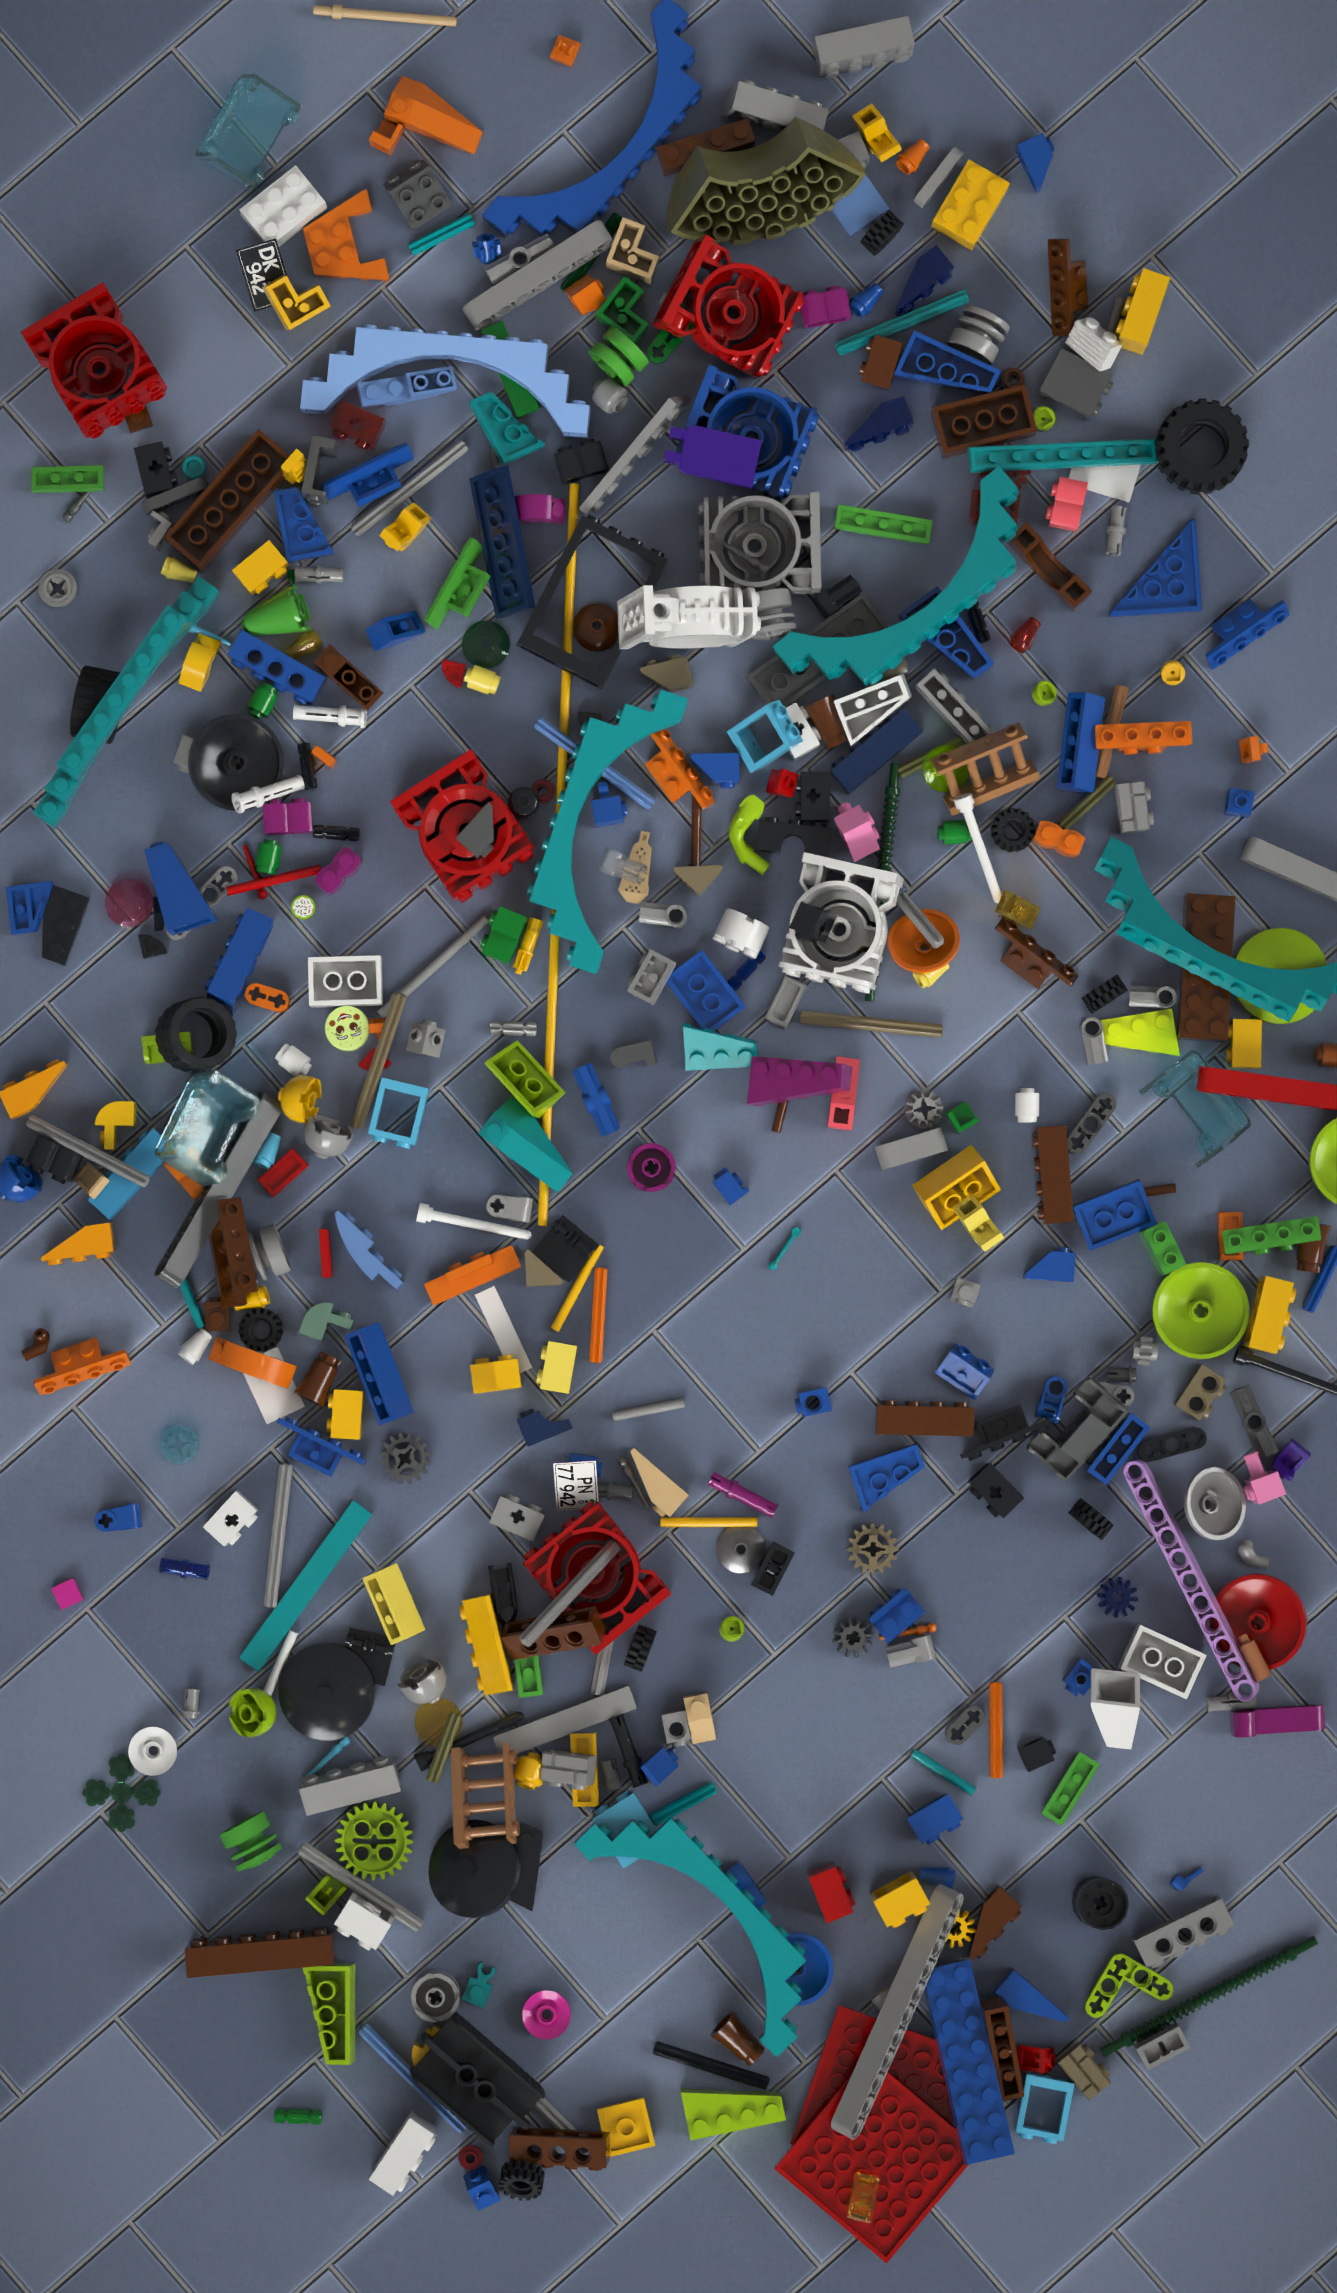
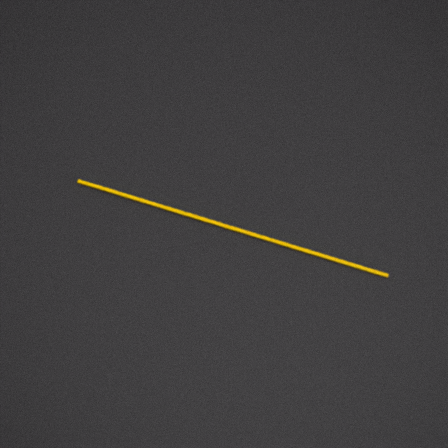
M571 483L569 488L567 544L578 524L579 484ZM576 550L566 568L562 650L572 654ZM562 670L559 730L568 735L571 674ZM559 745L556 814H558L561 806L557 804L561 790L566 791L565 777L567 774L568 752ZM551 909V914L555 915L556 910ZM550 934L544 1070L553 1078L560 937ZM552 1107L542 1115V1129L550 1141ZM540 1179L537 1225L547 1226L549 1186Z

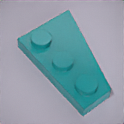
M492 392L470 400L469 406L502 466L544 448L545 443L535 438L529 432L530 429L524 423L521 424L512 415V411Z
M683 1023L686 1071L751 1067L752 1056L757 1057L756 1040L732 1034L724 1035L713 1032L711 1029H699L691 1027L690 1024Z

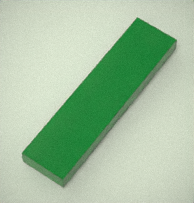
M503 321L481 329L482 335H493L498 340H505L506 337H509ZM499 373L518 419L540 410L535 397L527 389L504 374Z

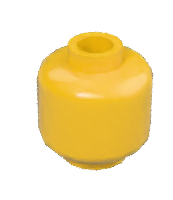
M528 1752V1756L523 1755L517 1759L514 1779L517 1781L516 1784L528 1790H535V1787H540L544 1781L541 1780V1755Z

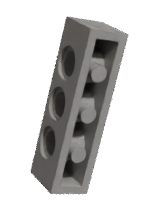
M1217 1896L1133 1937L1132 1940L1144 1965L1156 1968L1165 1963V1958L1172 1955L1174 1958L1185 1954L1187 1952L1186 1948L1195 1945V1947L1202 1946L1209 1941V1937L1215 1934L1219 1937L1230 1932L1229 1927L1234 1926V1923L1222 1898ZM1204 1917H1209L1212 1920V1924L1208 1929L1200 1928V1921ZM1182 1928L1190 1930V1936L1185 1940L1178 1938V1932ZM1165 1938L1168 1940V1947L1162 1951L1157 1950V1941Z

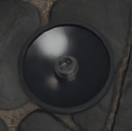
M229 714L211 720L196 734L189 750L188 769L194 787L206 801L218 808L236 811L232 803V794L249 791L253 786L261 788L281 781L284 769V756L277 736L265 723L248 715Z
M319 1643L304 1648L287 1663L280 1677L278 1696L284 1716L297 1731L313 1739L329 1741L344 1738L364 1724L374 1706L376 1686L370 1667L358 1653L341 1644Z
M468 1820V1826H471V1828L496 1825L484 1820ZM452 1826L439 1838L431 1853L428 1871L430 1886L438 1902L449 1912L466 1918H483L494 1914L510 1900L519 1882L521 1863L516 1844H511L506 1839V1834L474 1837L472 1840H469V1848L459 1849L454 1844Z

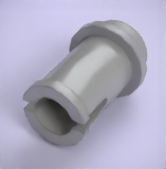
M184 1688V1709L181 1710L183 1718L197 1719L198 1714H200V1711H198L200 1689Z

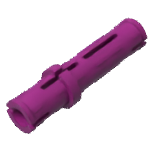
M713 1472L707 1484L708 1486L725 1493L727 1498L730 1499L732 1497L770 1518L774 1516L775 1510L778 1508L777 1503L775 1504L738 1485L739 1482L736 1480L731 1481Z

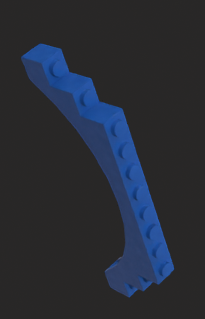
M662 0L651 13V23L658 52L657 78L652 101L643 122L626 148L606 167L583 182L563 190L531 197L497 196L482 214L485 222L503 237H506L509 233L511 235L514 234L521 224L520 220L540 236L546 233L550 235L558 225L557 220L576 234L593 223L598 215L603 216L611 206L609 202L614 196L618 198L626 189L624 184L629 178L635 179L641 171L640 165L645 160L647 162L651 160L657 151L655 147L660 142L665 143L672 134L671 128L675 124L680 125L687 116L685 113L690 106L695 107L702 98V86L683 71L684 69L688 71L694 64L695 50L676 35L677 33L679 35L682 34L689 24L686 11L672 0Z

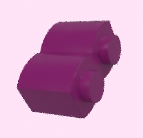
M831 286L826 288V292L817 293L816 290L803 292L802 298L805 299V302L800 309L803 329L845 322L851 319L846 288L840 289V286Z
M306 798L292 799V803H282L281 799L268 800V804H263L264 835L313 833L311 802H306Z
M349 847L343 848L335 855L332 864L325 866L319 871L315 882L328 896L332 895L343 886L346 878L353 876L359 870L362 860Z

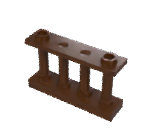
M241 1197L219 1199L216 1202L220 1219L209 1236L221 1308L245 1306L247 1304L245 1293L257 1292L258 1287Z

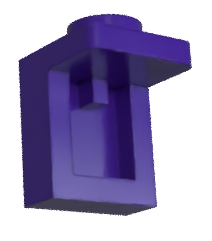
M1292 1438L1274 1457L1272 1463L1273 1471H1278L1280 1478H1286L1288 1481H1291L1296 1471L1307 1461L1311 1453Z

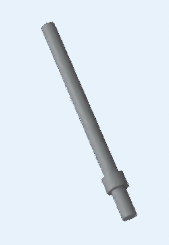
M483 915L405 985L399 993L408 997L489 924V920ZM394 993L389 997L390 1000L377 1011L382 1018L388 1014Z

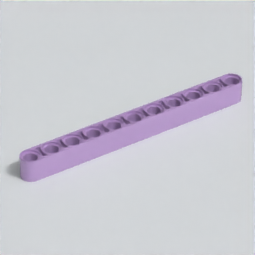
M1142 1459L1132 1460L1124 1467V1476L1235 1696L1241 1701H1249L1259 1692V1683L1255 1682L1238 1648L1240 1645L1149 1465ZM1132 1465H1138L1141 1468L1142 1474L1140 1477L1132 1474ZM1144 1486L1151 1488L1153 1492L1152 1498L1144 1497L1142 1493ZM1155 1508L1163 1511L1164 1518L1162 1520H1157L1154 1517L1153 1510ZM1165 1530H1170L1174 1533L1175 1540L1173 1542L1165 1539ZM1176 1552H1182L1185 1555L1186 1561L1184 1564L1176 1561ZM1187 1574L1195 1575L1197 1579L1196 1585L1188 1584L1186 1580ZM1199 1595L1206 1597L1208 1601L1207 1607H1201L1198 1604L1197 1597ZM1210 1617L1218 1620V1629H1213L1209 1626L1208 1619ZM1221 1639L1229 1642L1230 1649L1228 1651L1220 1648L1219 1641ZM1231 1661H1236L1241 1665L1239 1673L1232 1671L1230 1667ZM1242 1683H1248L1252 1687V1694L1243 1693L1241 1689Z

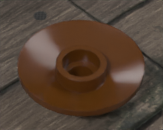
M604 604L585 606L574 619L573 631L576 640L581 646L590 651L609 649L614 645L619 636L617 613ZM595 622H599L602 627L600 630H594L592 625Z

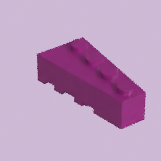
M752 1056L747 1104L758 1107L771 1103H781L794 1099L850 1091L852 1066L841 1063Z

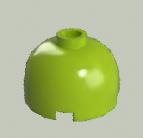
M261 1689L239 1690L233 1694L229 1702V1707L232 1706V1714L229 1715V1720L233 1729L241 1736H260L267 1732L276 1720L277 1711L273 1698Z

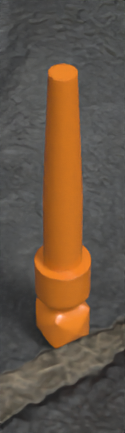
M928 1623L927 1626L923 1624L917 1625L915 1628L906 1629L898 1637L913 1634L922 1635L925 1632L932 1633L936 1631L935 1623ZM882 1635L879 1636L880 1640L885 1639Z

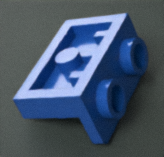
M954 1343L935 1373L975 1400L991 1379L994 1369L991 1368L987 1361L972 1355L967 1347Z
M906 1588L902 1591L897 1589L888 1597L890 1599L888 1603L884 1606L880 1604L870 1612L871 1617L868 1620L889 1644L926 1613Z

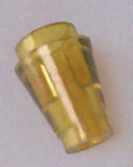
M315 629L302 633L286 650L291 658L296 659L319 651V647L323 646V642Z

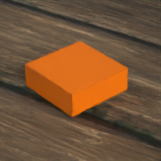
M315 746L311 751L314 757L330 769L335 766L336 759L321 747Z

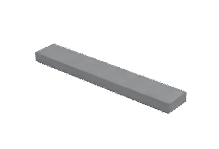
M628 1685L495 1735L493 1739L498 1753H503V1743L507 1742L518 1754L637 1709Z

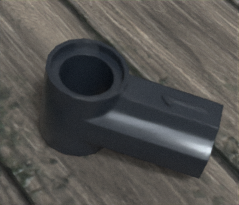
M850 574L832 588H826L811 601L826 620L840 610L844 604L859 595L862 589Z

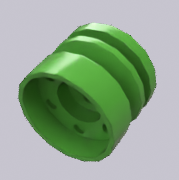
M264 1811L246 1818L219 1834L225 1849L235 1846L238 1848V1851L230 1857L231 1860L234 1861L241 1857L244 1859L235 1866L237 1872L254 1868L266 1862L283 1848L281 1842L271 1846L268 1843L277 1837L276 1833L264 1836L263 1831L271 1825Z

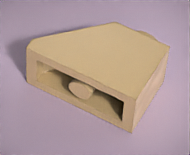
M707 1692L683 1696L692 1744L716 1740Z

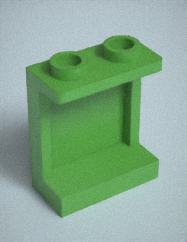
M1159 1222L1155 1226L1138 1232L1158 1276L1166 1275L1186 1265L1166 1222Z

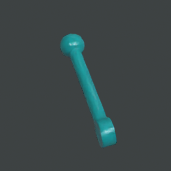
M795 1227L792 1229V1235L774 1261L769 1262L768 1267L770 1270L777 1269L779 1260L795 1237L801 1234L800 1228Z

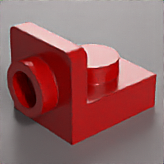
M783 768L779 770L771 769L765 792L771 795L793 798L799 774Z
M1018 2045L1017 2058L1020 2070L1042 2074L1052 2071L1056 2062L1054 2047Z

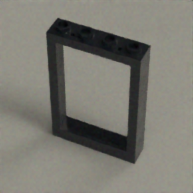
M582 515L516 646L601 690L622 649H619V636L602 669H599L533 635L585 530L588 529L655 564L644 585H653L654 588L668 559L664 558L665 554L657 549L652 548L649 550L643 547V542L633 537L628 539L622 536V532L613 526L607 528L601 525V521L592 515L587 517Z

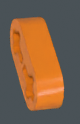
M259 983L250 984L245 990V998L252 1005L280 1013L287 1010L290 1005L289 996L281 990ZM256 988H260L259 992L266 995V998H257L256 1001H253V997L249 993L250 991H255ZM279 995H283L282 999L286 1002L285 1005H280L279 1008L275 1007L276 1004L269 1001V997L278 998Z

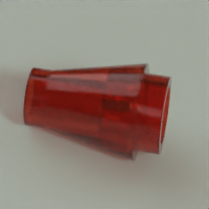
M1029 617L1010 636L1009 645L1020 653L1030 650L1041 623L1036 618Z

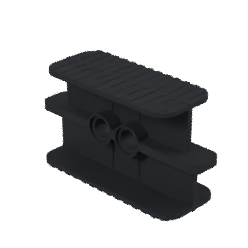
M455 2011L433 2037L426 2031L420 2035L421 2040L431 2049L415 2067L410 2068L411 2077L423 2090L427 2091L429 2095L443 2105L445 2109L449 2110L452 2115L456 2116L475 2135L479 2136L482 2141L493 2147L495 2145L494 2141L513 2120L523 2129L527 2130L529 2128L530 2122L524 2116L540 2098L543 2099L545 2097L544 2089L523 2068L519 2067L516 2062L512 2061L493 2042L489 2041L486 2036L482 2035L480 2031L466 2021L463 2016H460ZM464 2068H470L473 2071L472 2075L467 2078L460 2076L459 2073ZM481 2084L491 2086L487 2093H480L478 2091V2087Z

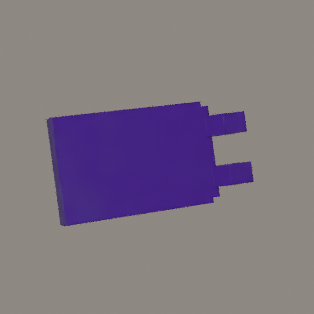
M695 425L687 426L686 430L671 426L668 439L684 443L681 454L666 450L664 463L677 465L678 469H681V474L749 489L752 488L762 440Z

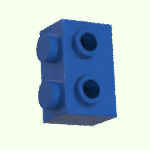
M948 1792L906 1816L921 1844L926 1842L928 1845L940 1838L939 1834L946 1829L948 1832H951L961 1826L960 1821L963 1820Z

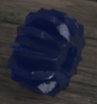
M1118 1576L1115 1585L1112 1578H1108L1107 1581L1110 1587L1104 1584L1100 1585V1588L1105 1590V1594L1097 1593V1597L1105 1599L1099 1602L1098 1606L1104 1607L1108 1605L1104 1610L1106 1615L1113 1609L1114 1618H1118L1119 1610L1126 1617L1128 1615L1126 1607L1132 1611L1135 1609L1129 1603L1130 1601H1138V1597L1130 1595L1135 1593L1137 1589L1133 1587L1127 1590L1131 1584L1130 1580H1126L1122 1585V1577ZM1121 1591L1123 1600L1121 1602L1116 1601V1604H1114L1112 1594Z

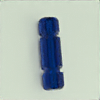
M759 951L756 959L748 958L735 972L736 975H732L727 981L729 986L735 991L738 990L742 985L741 982L746 981L757 969V965L765 960V954Z

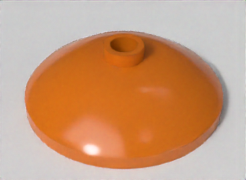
M920 909L943 936L944 944L938 948H933L905 914L890 929L888 949L892 959L903 969L916 973H928L941 969L952 961L959 949L960 935L957 925L948 915L933 909Z

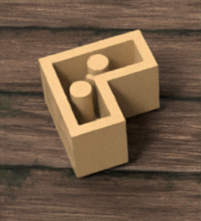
M623 217L607 257L606 268L651 285L659 264V256L639 249L645 234V225Z

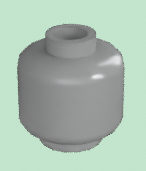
M613 378L598 380L592 388L593 402L608 414L620 412L627 404V390Z

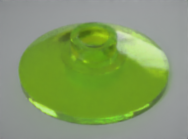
M940 745L933 748L924 758L922 774L924 780L932 789L939 792H950L944 774H937L930 759L958 747ZM966 765L953 770L959 788L966 782L969 776Z

